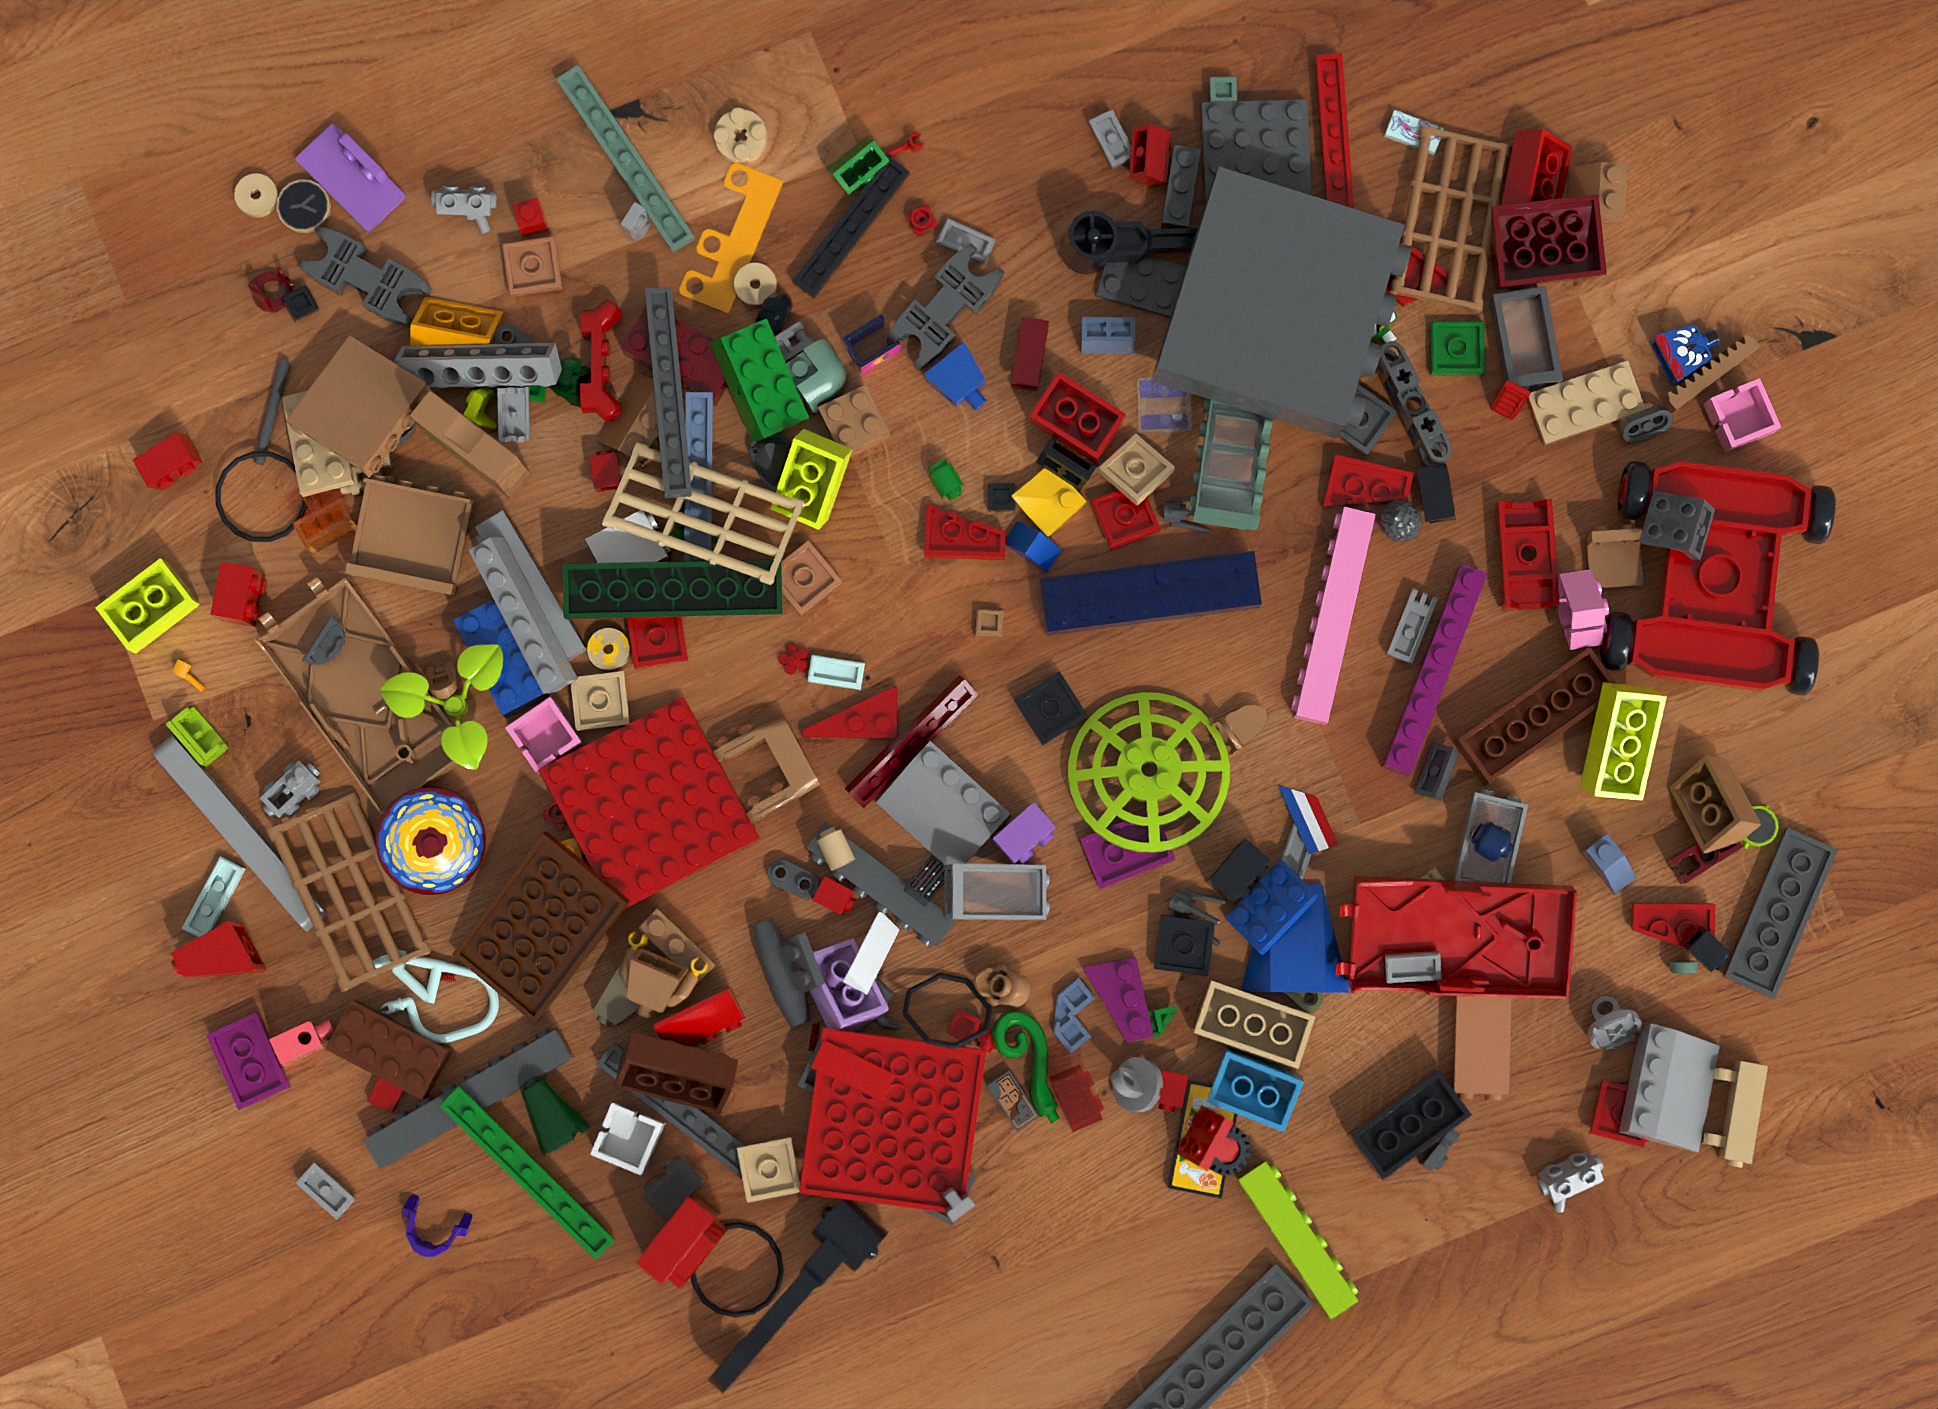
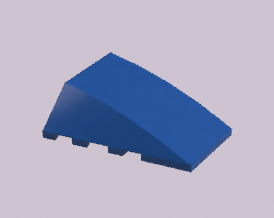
M1307 884L1319 897L1264 955H1261L1252 946L1241 991L1349 993L1345 975L1336 976V963L1342 961L1322 884Z

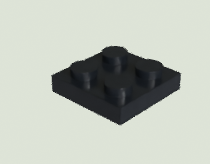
M1060 671L1014 699L1015 704L1042 746L1088 718V715Z
M1161 914L1154 969L1208 976L1215 923L1203 919Z

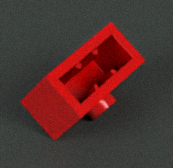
M176 432L134 458L133 462L148 488L164 490L174 484L173 480L179 476L184 477L193 473L196 470L195 466L202 463V460L188 435Z

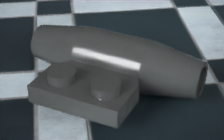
M772 918L751 926L759 963L773 999L790 1028L810 1021L805 992L825 984L806 933L804 932L784 940Z

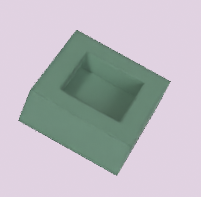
M1210 77V102L1237 101V77Z

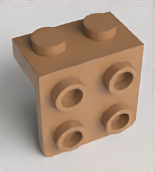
M1636 524L1622 525L1621 530H1610V526L1594 527V531L1585 536L1588 570L1592 569L1595 580L1599 579L1601 589L1636 587L1643 584L1641 542L1639 541L1643 528L1637 529Z

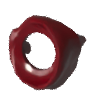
M279 266L277 267L278 273L272 271L263 273L254 278L248 285L255 304L261 310L270 313L278 312L285 307L281 298L292 292V287L294 286ZM266 282H280L284 287L283 295L276 300L268 299L262 292Z

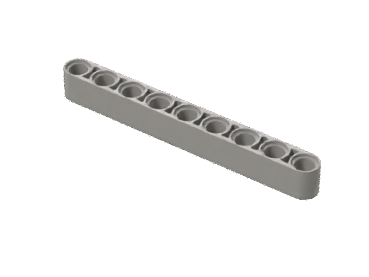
M174 734L169 736L152 751L154 757L296 922L308 932L313 927L312 922L297 890H294L291 885L293 882L281 856L206 769L198 763ZM309 890L323 919L328 915V912Z

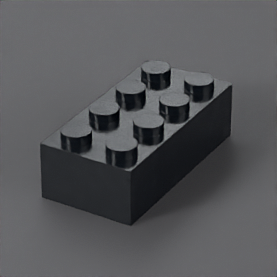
M1434 1070L1351 1130L1347 1135L1378 1178L1384 1180L1472 1115L1439 1070Z

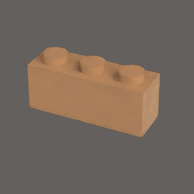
M657 908L639 926V929L671 961L687 967V973L692 971L691 963L695 958L699 957L695 964V968L698 971L703 970L705 964L708 963V970L698 975L696 985H700L718 967L660 909Z

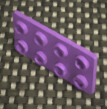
M334 123L325 129L296 157V161L367 232H371L406 199L405 194L387 177L383 169L347 133L344 134Z

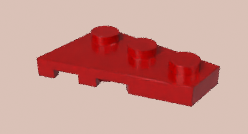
M927 503L924 558L1005 560L1006 531L978 521L973 522L949 511L948 513L937 509L936 506Z
M1632 902L1631 930L1683 947L1700 927L1705 928L1715 937L1716 904Z

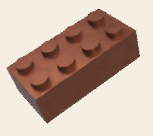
M350 1000L325 1047L327 1051L421 1100L429 1096L453 1051L357 1000Z
M631 1032L620 1058L614 1087L721 1114L733 1089L738 1059L731 1058L726 1054L707 1052L699 1047L677 1044L672 1040L657 1039L645 1033Z

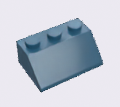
M1226 1046L1207 1102L1284 1132L1303 1086L1304 1079L1300 1074Z

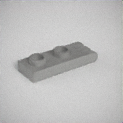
M1414 587L1411 590L1386 655L1410 665L1413 663L1438 600V597L1432 596L1429 605L1425 604L1428 596L1426 592H1422L1419 601L1415 600L1418 589Z

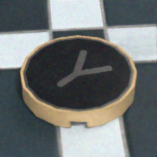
M297 180L289 183L282 189L277 199V212L281 221L291 230L297 233H311L322 227L326 219L328 220L331 213V202L328 194L319 184L311 180Z

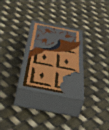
M1010 1070L987 1085L1016 1131H1019L1039 1117V1114Z

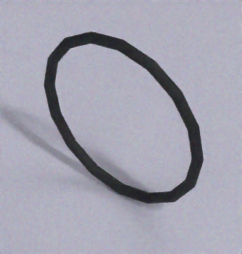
M252 451L235 458L222 471L216 485L215 505L222 522L235 535L251 542H272L287 536L301 523L308 507V496L302 497V507L299 514L285 531L270 537H255L239 531L226 518L221 505V487L227 473L239 462L255 456L272 457L284 462L296 474L295 465L288 458L271 451Z
M741 1222L724 1224L728 1229L742 1228L754 1231L768 1241L776 1254L779 1271L775 1288L764 1302L753 1309L732 1312L718 1308L705 1298L698 1286L696 1272L691 1276L692 1287L701 1302L717 1314L734 1318L754 1315L768 1306L780 1290L784 1274L782 1255L772 1237L757 1226Z

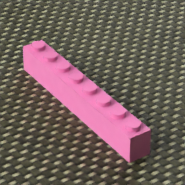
M1347 507L1341 510V514H1335L1332 527L1337 529L1335 540H1329L1326 554L1331 555L1329 565L1324 564L1321 574V580L1325 581L1323 591L1318 590L1315 600V606L1319 607L1317 617L1312 616L1309 626V632L1313 633L1311 643L1306 642L1303 652V658L1307 659L1305 669L1300 668L1297 678V684L1301 685L1299 695L1294 694L1291 710L1295 711L1294 718L1321 725H1326L1329 721L1376 514Z

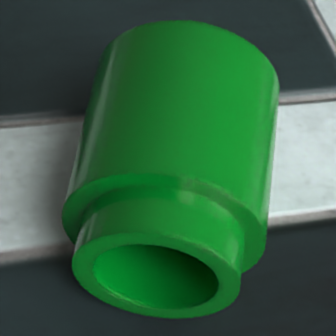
M944 459L928 469L930 473L929 479L941 499L948 498L951 501L963 493L961 489L965 485L952 463L948 464L947 460Z

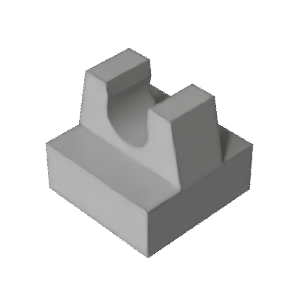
M951 1187L943 1193L950 1203L945 1208V1211L953 1222L975 1206L967 1192L959 1197Z

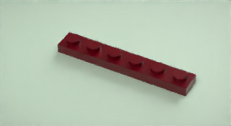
M959 675L844 789L861 807L865 808L930 741L932 742L978 696L977 692Z

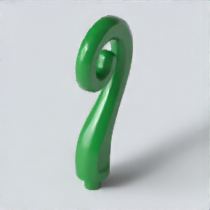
M1015 1010L1004 1012L995 1021L992 1028L994 1046L1005 1057H1020L1028 1048L1029 1043L1024 1032L1016 1033V1045L1009 1046L1005 1040V1031L1014 1024L1020 1025L1027 1031L1032 1040L1034 1050L1030 1096L1039 1116L1043 1117L1046 1115L1050 1123H1053L1060 1118L1055 1110L1059 1105L1048 1086V1045L1045 1033L1040 1024L1029 1014Z

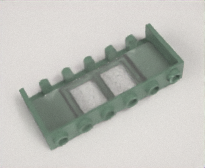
M1205 398L1203 412H1208L1207 420L1201 421L1199 436L1204 437L1203 445H1198L1196 461L1201 462L1200 470L1194 471L1192 486H1197L1196 495L1191 494L1189 511H1194L1192 522L1257 531L1260 522L1259 512L1263 499L1262 489L1266 476L1265 467L1269 453V437L1273 419Z

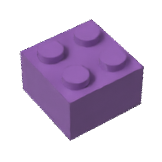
M1033 802L993 838L992 842L1013 865H1016L1018 862L1023 865L1034 855L1032 849L1038 844L1044 847L1054 838L1055 835L1052 832L1056 826Z

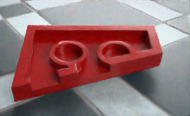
M1335 454L1322 507L1408 499L1414 473Z

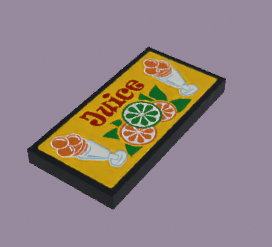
M1188 1080L1167 1188L1222 1199L1226 1173L1224 1176L1210 1169L1206 1171L1177 1155L1176 1152L1179 1149L1180 1140L1187 1134L1192 1125L1194 1114L1200 1110L1201 1106L1233 1121V1126L1236 1124L1237 1114L1207 1102L1212 1084Z

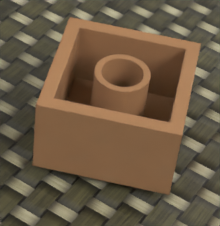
M867 384L818 407L820 416L832 440L853 449L851 456L890 438V432Z

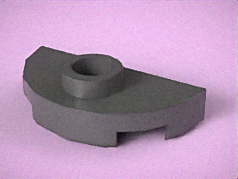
M333 615L329 617L302 661L312 665H324L333 661L341 653L345 644V632L341 623Z

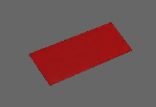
M825 1040L811 1068L883 1102L896 1074Z

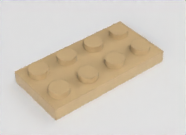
M1629 361L1531 392L1527 399L1543 446L1625 419L1632 414L1646 409Z
M307 391L282 397L286 419ZM287 423L299 491L302 497L355 484L351 463L307 435H300L293 431Z

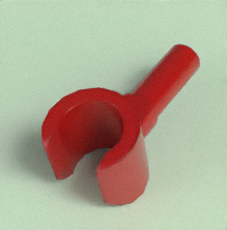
M914 132L910 135L908 142L887 150L889 157L907 150L912 152L920 151L924 143L916 145L912 140L918 139L921 133Z

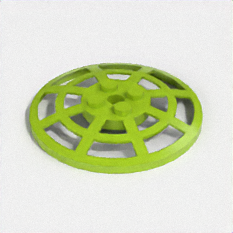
M1141 692L1129 694L1114 699L1099 708L1079 730L1073 742L1068 761L1070 794L1083 820L1095 833L1109 843L1136 852L1156 853L1168 851L1183 846L1200 836L1220 813L1230 783L1228 752L1222 736L1216 727H1211L1212 721L1189 702L1162 693ZM1138 700L1139 715L1124 719L1111 729L1098 721L1102 715L1111 709L1127 702ZM1149 700L1170 702L1185 708L1192 714L1183 724H1180L1169 717L1150 714ZM1200 721L1208 728L1215 739L1221 760L1205 761L1199 742L1190 732ZM1151 722L1165 724L1176 731L1167 741L1152 737ZM1140 723L1141 738L1128 744L1117 735L1126 727ZM1089 729H1092L1102 737L1095 751L1093 768L1076 770L1079 748ZM1184 738L1192 746L1197 761H1181L1175 748ZM1110 743L1121 752L1117 766L1101 767L1103 753L1106 746ZM1146 763H1152L1156 766L1157 773L1151 777L1145 776L1141 770L1142 766ZM1182 772H1198L1196 786L1190 796L1178 786ZM1206 772H1222V782L1218 797L1210 812L1207 813L1196 803L1204 788ZM1102 778H1118L1123 791L1115 801L1107 794ZM1093 779L1100 799L1108 808L1098 821L1085 806L1078 790L1077 781ZM1172 795L1182 804L1175 811L1158 816V801ZM1131 798L1147 803V817L1133 815L1122 808ZM1188 811L1200 821L1195 828L1184 835L1160 842L1159 825L1175 821ZM1116 816L1132 824L1148 826L1149 843L1125 839L1106 828Z

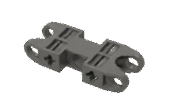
M319 227L315 234L326 242L328 246L327 255L320 261L310 260L307 262L300 259L297 266L318 284L342 296L347 285L367 295L362 303L366 310L388 322L411 327L413 319L407 316L401 307L403 298L412 293L419 295L420 292L429 296L432 288L411 270L389 258L382 270L364 261L363 257L367 249L363 244L340 232Z
M968 244L953 255L934 276L942 288L928 305L923 307L914 299L897 319L888 335L886 343L891 347L895 346L900 340L904 341L910 337L916 338L921 342V350L918 353L920 356L914 363V367L919 371L939 358L956 339L955 333L948 326L962 310L967 307L976 315L993 296L1005 272L1000 267L996 268L991 274L988 273L981 277L971 274L969 267L972 261L970 259L977 250L973 244Z
M1386 342L1382 346L1381 365L1378 362L1377 374L1391 403L1395 402L1406 425L1405 431L1422 464L1425 467L1444 464L1452 451L1446 432L1435 410H1431L1419 386L1420 380L1405 350L1397 342ZM1394 347L1395 349H1397L1399 356H1397V354L1394 351L1388 350L1386 348ZM1385 355H1389L1393 361L1387 360ZM1406 401H1416L1419 405V410L1410 411L1406 406ZM1432 450L1438 451L1440 457H1436L1432 453ZM1426 455H1427V456L1429 457V459L1432 460L1433 462H1437V464H1431V463H1429L1428 460H1427V458H1426Z

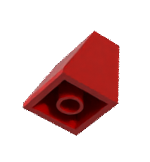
M227 921L171 953L174 959L171 961L176 973L178 975L182 974L183 977L203 978L260 973L267 970L242 922Z

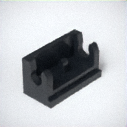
M1053 434L1036 460V463L1081 491L1099 463L1093 461L1091 465L1056 443L1055 441L1058 436Z
M1447 464L1417 469L1425 521L1438 523L1456 520Z

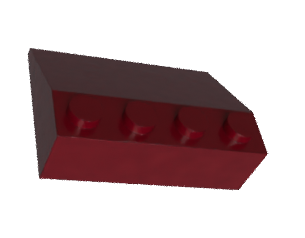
M1599 194L1491 207L1492 269L1495 289L1588 279L1607 275Z

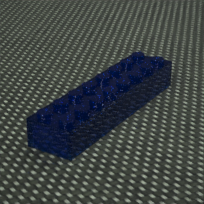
M1254 551L1040 579L1046 636L1258 609L1262 605Z

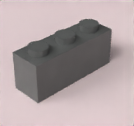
M1174 145L1161 229L1189 227L1201 149Z

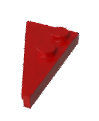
M898 687L885 690L803 729L802 737L895 739L897 737Z

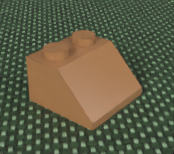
M1598 162L1569 167L1567 198L1599 194L1601 222L1619 224L1625 217L1628 164Z

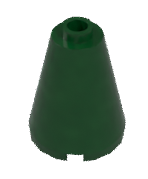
M535 1076L523 1084L525 1089L521 1091L522 1098L543 1156L556 1151L574 1140L577 1132L580 1131L583 1134L590 1128L589 1123L545 1078L539 1080Z

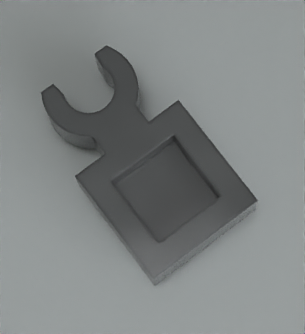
M1454 1129L1435 1143L1421 1160L1420 1164L1428 1171H1432L1434 1168L1439 1170L1448 1159L1445 1156L1449 1151L1448 1149L1455 1143L1460 1134Z

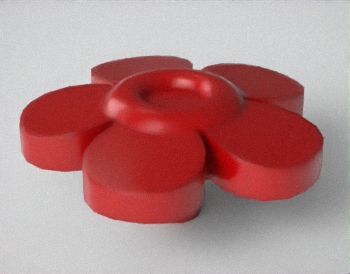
M789 644L786 647V652L789 655L785 653L779 655L778 661L780 664L786 665L784 671L789 675L795 674L796 668L800 672H804L808 667L807 662L804 660L808 658L809 653L805 648L798 650L795 644Z

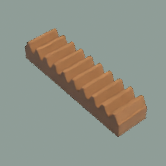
M1744 335L1739 341H1736L1731 347H1728L1723 353H1720L1716 358L1676 386L1671 392L1667 393L1662 398L1664 406L1673 414L1761 346L1754 338Z

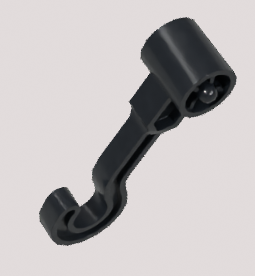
M1091 210L1082 212L1074 218L1061 241L1060 253L1063 262L1069 269L1076 273L1087 275L1096 273L1106 263L1138 262L1141 256L1145 254L1190 253L1198 228L1149 229L1140 221L1114 222L1111 217L1103 212Z
M840 1199L834 1207L827 1206L822 1210L821 1217L823 1220L811 1233L822 1244L804 1263L799 1276L709 1377L707 1381L722 1394L734 1383L813 1290L822 1286L842 1263L855 1272L866 1259L872 1260L877 1257L879 1252L877 1246L889 1232L853 1200Z

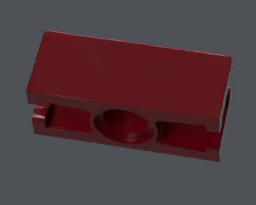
M1028 317L1022 318L1011 387L1037 391L1049 321Z
M1695 842L1667 860L1666 863L1673 870L1679 865L1678 861L1689 856L1695 868L1687 874L1683 872L1677 877L1679 883L1684 884L1743 848L1740 842L1729 845V848L1721 852L1719 849L1711 851L1709 860L1705 862L1700 859V846L1698 842Z

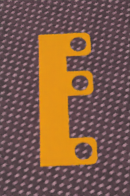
M733 163L730 166L724 180V185L731 190L746 195V198L730 236L711 229L703 231L696 248L697 252L719 263L712 278L693 270L687 271L679 288L682 296L729 314L736 297L734 289L735 276L743 266L750 264L784 182L783 180L739 163ZM743 170L747 173L748 181L745 185L739 187L732 183L731 175L734 171ZM709 236H715L720 240V248L714 253L707 252L703 246L704 240ZM696 277L703 282V289L700 293L691 294L688 292L686 283L690 278Z

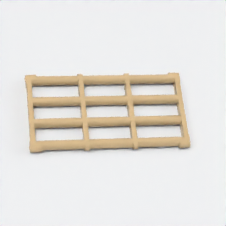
M637 441L602 525L611 529L617 528L657 542L659 546L674 548L710 561L712 565L719 564L758 578L760 582L772 585L797 519L805 506V501L796 497L790 498L750 484L745 479L742 481L699 466L694 461L692 463L689 462L691 482L695 475L738 490L733 504L692 490L691 497H678L673 509L624 492L629 479L662 491L664 489L663 479L634 469L639 456L661 463L660 451L651 449L649 445ZM746 493L794 510L789 524L740 507L744 494ZM684 499L729 514L724 527L679 512ZM619 502L668 519L663 533L614 516ZM735 517L783 533L784 536L780 546L777 547L730 530ZM677 522L719 537L714 551L670 536L674 523ZM727 540L775 557L770 571L720 554L725 541Z

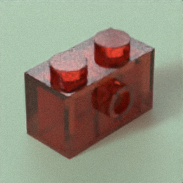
M1077 1065L1049 1077L1072 1132L1103 1120L1100 1112L1104 1110L1099 1095L1093 1097L1090 1087L1094 1083L1088 1070L1083 1072L1081 1066Z

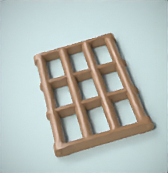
M1420 126L1418 136L1420 143L1413 180L1409 184L1411 191L1401 243L1411 246L1412 241L1428 245L1419 290L1404 287L1406 267L1402 277L1395 276L1394 280H1392L1390 293L1481 313L1484 303L1482 296L1489 258L1492 257L1491 207L1500 206L1502 202L1500 195L1506 162L1510 158L1511 146L1443 131L1429 126ZM1431 136L1447 140L1438 186L1423 182ZM1457 143L1472 146L1464 191L1449 188ZM1482 148L1498 152L1490 197L1474 194ZM1421 191L1437 194L1429 236L1414 232ZM1447 197L1462 200L1455 242L1439 238ZM1472 203L1488 206L1481 247L1465 244ZM1438 247L1453 250L1445 296L1429 293ZM1464 252L1479 256L1471 302L1455 299Z
M357 792L266 831L271 842L275 843L293 882L291 885L294 890H297L316 931L314 932L315 937L319 938L338 978L336 982L341 992L347 991L360 983L411 960L428 955L431 952L427 940H423L406 904L405 894L401 893L398 885L386 874L380 864L376 851V838L362 811L361 801ZM348 804L369 849L353 856L332 811ZM321 815L344 860L328 867L307 822ZM295 826L298 827L318 872L305 878L302 877L282 832ZM371 856L391 895L390 899L376 904L357 862ZM346 867L366 907L365 910L352 916L332 876V873ZM321 878L341 919L327 927L307 888V884ZM394 904L416 948V951L401 957L380 913V910ZM369 915L391 960L390 963L377 969L354 923ZM345 927L366 972L350 980L329 933Z

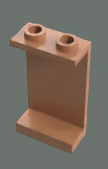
M1453 996V1005H1456L1454 1087L1452 1088L1461 1099H1474V1094H1485V1100H1501V1095H1509L1512 997Z

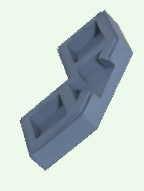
M1076 978L1059 992L1056 999L1053 1033L1070 1054L1092 1037L1075 1017L1079 1011L1095 999L1079 978Z

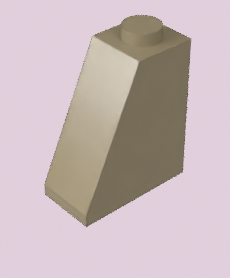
M623 960L593 1009V1012L598 1014L596 1020L608 1027L612 1023L620 1025L637 1013L639 1007L638 1003L629 1000L627 997L628 989L624 985L620 972Z

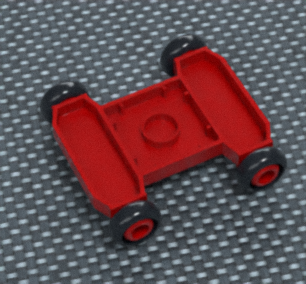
M1682 461L1662 468L1655 467L1650 471L1649 466L1644 462H1628L1622 473L1618 493V511L1622 518L1640 519L1644 513L1648 512L1655 491L1705 499L1715 508V512L1700 560L1690 559L1682 551L1666 548L1658 617L1645 620L1637 619L1632 622L1630 615L1623 612H1612L1607 617V633L1603 634V643L1600 650V659L1604 667L1612 671H1621L1628 664L1636 666L1654 678L1752 691H1762L1777 685H1785L1787 691L1791 694L1807 695L1813 689L1819 666V647L1816 640L1805 636H1798L1792 640L1771 630L1781 538L1785 535L1799 533L1802 534L1803 539L1808 543H1824L1828 539L1834 523L1836 498L1833 489L1822 485H1814L1811 488L1805 487L1789 475Z

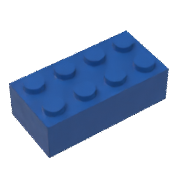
M494 599L454 619L467 648L475 645L498 644L501 646L503 652L502 672L496 684L489 691L504 717L509 718L555 694L554 692L543 694Z

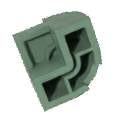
M820 339L803 349L802 353L786 363L801 399L814 416L819 413V406L843 394L846 385V370L842 361L826 339Z

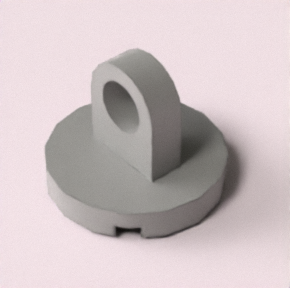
M1611 996L1599 997L1592 1004L1591 1009L1595 1022L1588 1030V1038L1594 1048L1600 1049V1046H1604L1605 1050L1622 1047L1636 1037L1634 1033L1642 1030V1021L1639 1015L1632 1010H1621L1618 1002ZM1602 1007H1613L1611 1013L1606 1015L1599 1014Z
M1133 1057L1124 1061L1111 1074L1114 1097L1118 1104L1127 1111L1142 1113L1151 1109L1160 1098L1158 1094L1160 1088L1163 1087L1161 1071L1154 1062L1145 1058Z

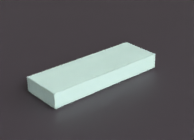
M220 856L181 929L197 937L213 930L246 868Z

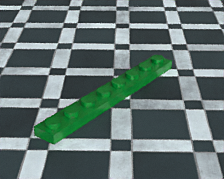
M461 1085L439 1105L595 1260L615 1241V1237Z

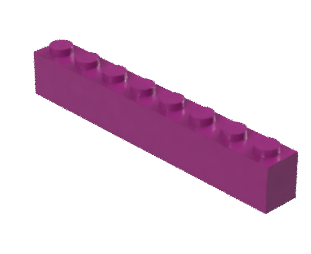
M1464 564L1457 568L1381 767L1406 777L1411 774L1488 573Z

